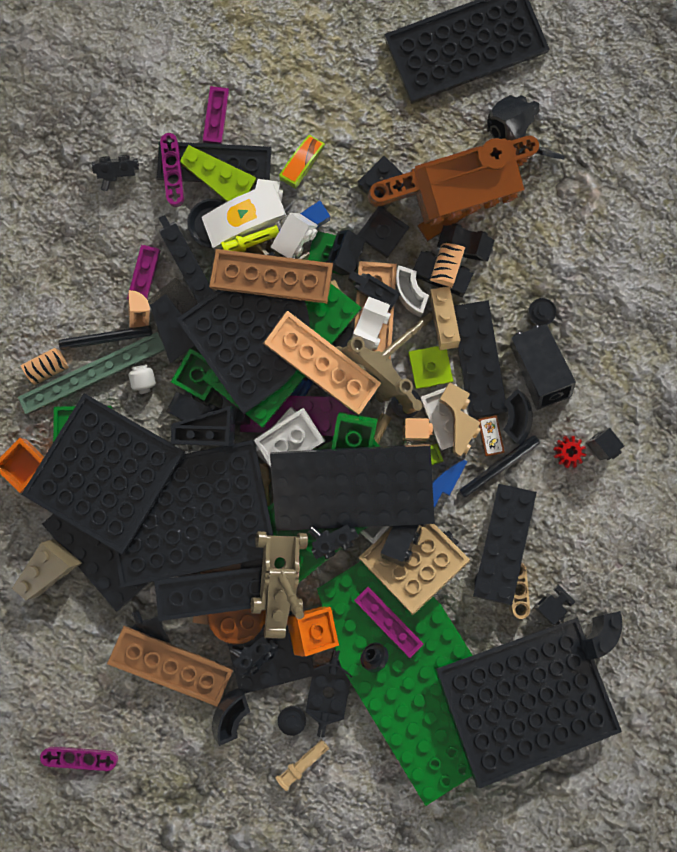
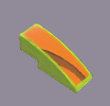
M308 135L279 174L280 180L296 189L303 177L311 169L325 143Z

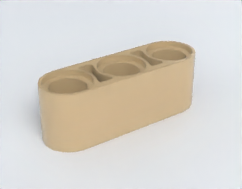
M521 563L517 585L520 584L522 586V592L519 595H514L513 604L509 606V610L513 616L524 619L530 613L527 570L525 565ZM519 604L524 606V611L521 614H517L515 611L516 606Z

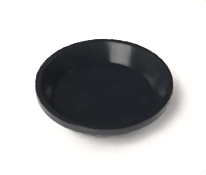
M206 199L197 203L191 209L187 220L188 230L191 237L201 246L213 248L202 217L227 202L220 199Z

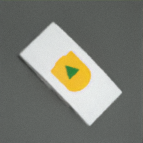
M269 184L228 201L204 215L202 220L211 245L216 250L222 248L221 242L226 243L236 239V236L245 237L251 233L269 228L287 215L274 184Z

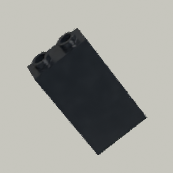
M536 325L529 331L514 334L511 337L510 346L536 410L572 397L576 381L548 325Z

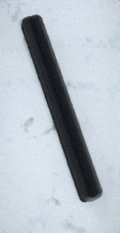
M149 325L59 340V348L64 350L151 336L153 332L152 327Z
M535 435L531 436L459 490L464 498L471 495L540 444L539 439Z

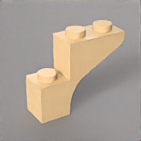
M449 383L438 401L444 404L452 413L453 453L460 457L462 454L466 455L471 447L469 442L472 437L476 438L481 428L478 426L481 422L460 411L461 409L465 410L470 400L467 398L470 394Z

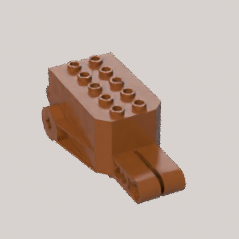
M531 135L512 141L499 138L490 139L482 146L417 165L411 172L376 182L368 193V201L372 206L379 207L416 195L424 224L430 223V226L440 224L446 218L448 220L459 218L465 212L467 215L478 212L482 207L485 209L492 208L501 201L503 204L511 202L518 198L519 193L525 190L518 167L528 162V159L538 151L539 142L537 138ZM375 191L380 192L383 197H382V198L376 197L375 194H374V192H375Z

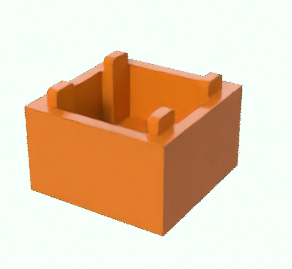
M319 606L303 611L304 617L302 619H297L294 614L288 616L287 624L294 655L306 657L339 646L331 607Z

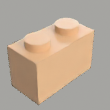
M405 418L403 421V441H426L433 433V425L429 423V419Z

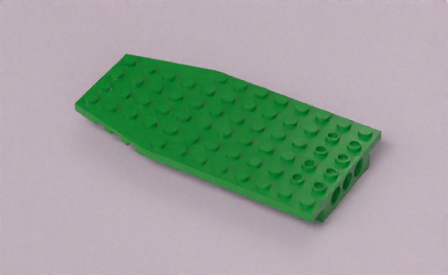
M361 561L317 588L322 607H331L339 642V646H336L335 649L336 652L340 651L338 657L340 665L352 675V678H350L346 674L425 806L471 778L472 774L434 669L472 656V653L442 605L432 597L412 615ZM367 587L424 643L411 658L354 601ZM377 642L387 648L389 659L382 670L373 673L362 667L361 654L366 646Z

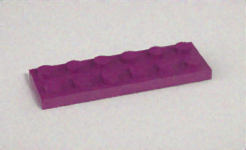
M289 396L263 428L251 419L250 425H240V432L265 433L273 428L288 409L292 407L296 411L304 408L321 436L334 437L338 413L356 414L334 397Z

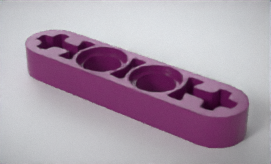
M165 133L160 139L166 199L171 206L179 207L184 202L179 143L174 134ZM168 139H171V140H172V143H171V149H172V151H169V148H168V145H167ZM175 157L177 159L176 163L168 165L166 163L167 158ZM171 175L179 177L178 181L174 184L168 182V178ZM172 189H176V193L179 197L177 198L176 202H174L172 199V197L174 196Z
M48 747L42 751L40 761L47 767L110 771L118 764V756L115 752L106 750ZM51 752L52 756H58L61 752L60 758H53L51 761L45 755ZM66 753L74 755L75 760L73 763L65 761ZM86 754L94 757L93 764L88 765L85 763L84 756ZM99 755H101V760H105L108 756H110V760H113V762L109 766L107 765L106 761H101L99 765H97L99 761Z

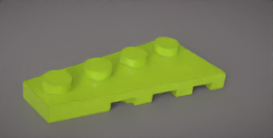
M188 145L180 160V163L198 179H201L226 202L250 192L257 180L256 177Z

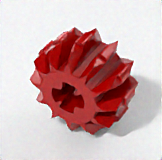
M565 436L563 437V442L560 440L556 442L559 447H554L553 450L558 452V454L553 457H560L559 465L564 463V467L569 468L571 464L572 468H576L577 463H583L580 457H586L587 454L581 451L586 449V446H579L582 443L581 439L575 442V436H571L570 439ZM571 448L570 451H573V455L568 456L569 453H566V450Z

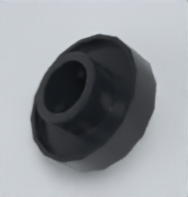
M538 298L530 304L528 317L533 324L549 325L555 319L556 307L551 300Z
M377 642L366 646L361 654L362 667L373 673L382 670L389 659L387 648Z
M290 705L285 707L278 715L277 723L279 729L288 736L300 734L306 726L305 712L297 706Z

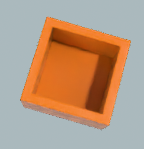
M19 438L0 457V474L19 493H22L44 456L27 439Z

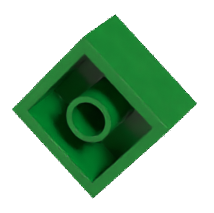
M189 349L171 383L206 403L215 390L202 379L211 367L201 354Z
M339 412L331 449L373 447L378 419Z

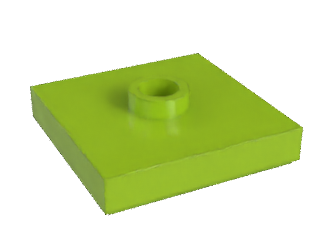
M439 346L408 352L415 389L453 382L447 349L439 350Z

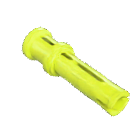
M277 225L245 237L236 236L234 240L226 243L221 242L223 250L245 252L246 248L275 238L279 230Z

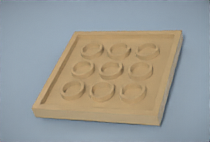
M426 524L425 528L421 527L419 532L421 534L420 540L417 545H413L411 550L413 552L412 558L409 563H405L404 567L383 559L381 556V551L392 527L359 556L360 561L412 615L470 562V559L435 524Z

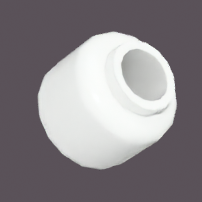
M147 365L133 367L132 371L128 374L132 390L139 391V394L151 392L150 388L156 384L153 370L147 367Z

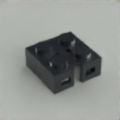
M383 156L358 180L357 186L368 196L372 185L376 182L399 176L403 173L389 159ZM375 191V192H374V194H375L376 197H378V198H382V197H383L380 192H378V191ZM392 203L383 205L381 207H383L386 210Z

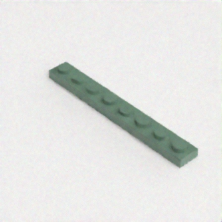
M156 332L151 336H147L19 396L18 399L25 414L29 415L165 351L161 337Z

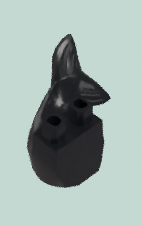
M509 95L501 99L488 115L487 132L490 131L493 138L506 139L507 141L525 137L528 126L534 122V116L540 112L539 103L536 101L528 103L526 97L522 95L518 97ZM539 147L535 153L563 160L565 157L544 147Z

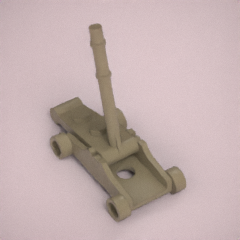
M431 313L420 318L414 326L407 329L400 338L383 352L371 351L366 348L363 339L360 337L350 339L344 348L340 346L335 347L381 382L376 391V398L379 402L390 401L395 396L403 406V411L406 414L422 409V402L411 393L413 390L412 382L409 379H401L392 367V361L388 358L405 342L413 338L420 329L428 325L433 319Z
M261 531L256 533V547L264 549L260 598L252 597L251 613L260 614L261 610H266L264 638H285L289 611H292V614L297 619L304 617L303 601L298 599L296 592L300 572L299 549L307 548L308 536L306 533H298L297 537L272 536ZM281 557L285 560V564L282 568L278 569L274 566V562L277 558Z

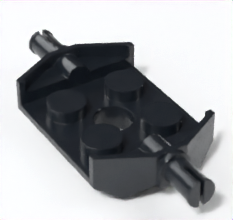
M336 649L332 651L330 662L313 668L305 711L318 722L317 736L320 737L322 730V738L325 737L328 724L344 720L350 688V681L346 674L352 678V675L339 664L338 657L340 651H337L336 654ZM326 687H332L334 695L326 697L323 694V690Z

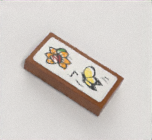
M497 415L477 419L481 422L479 428H481L480 434L485 457L505 453Z

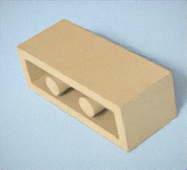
M450 286L431 289L429 298L439 350L458 348L460 336Z

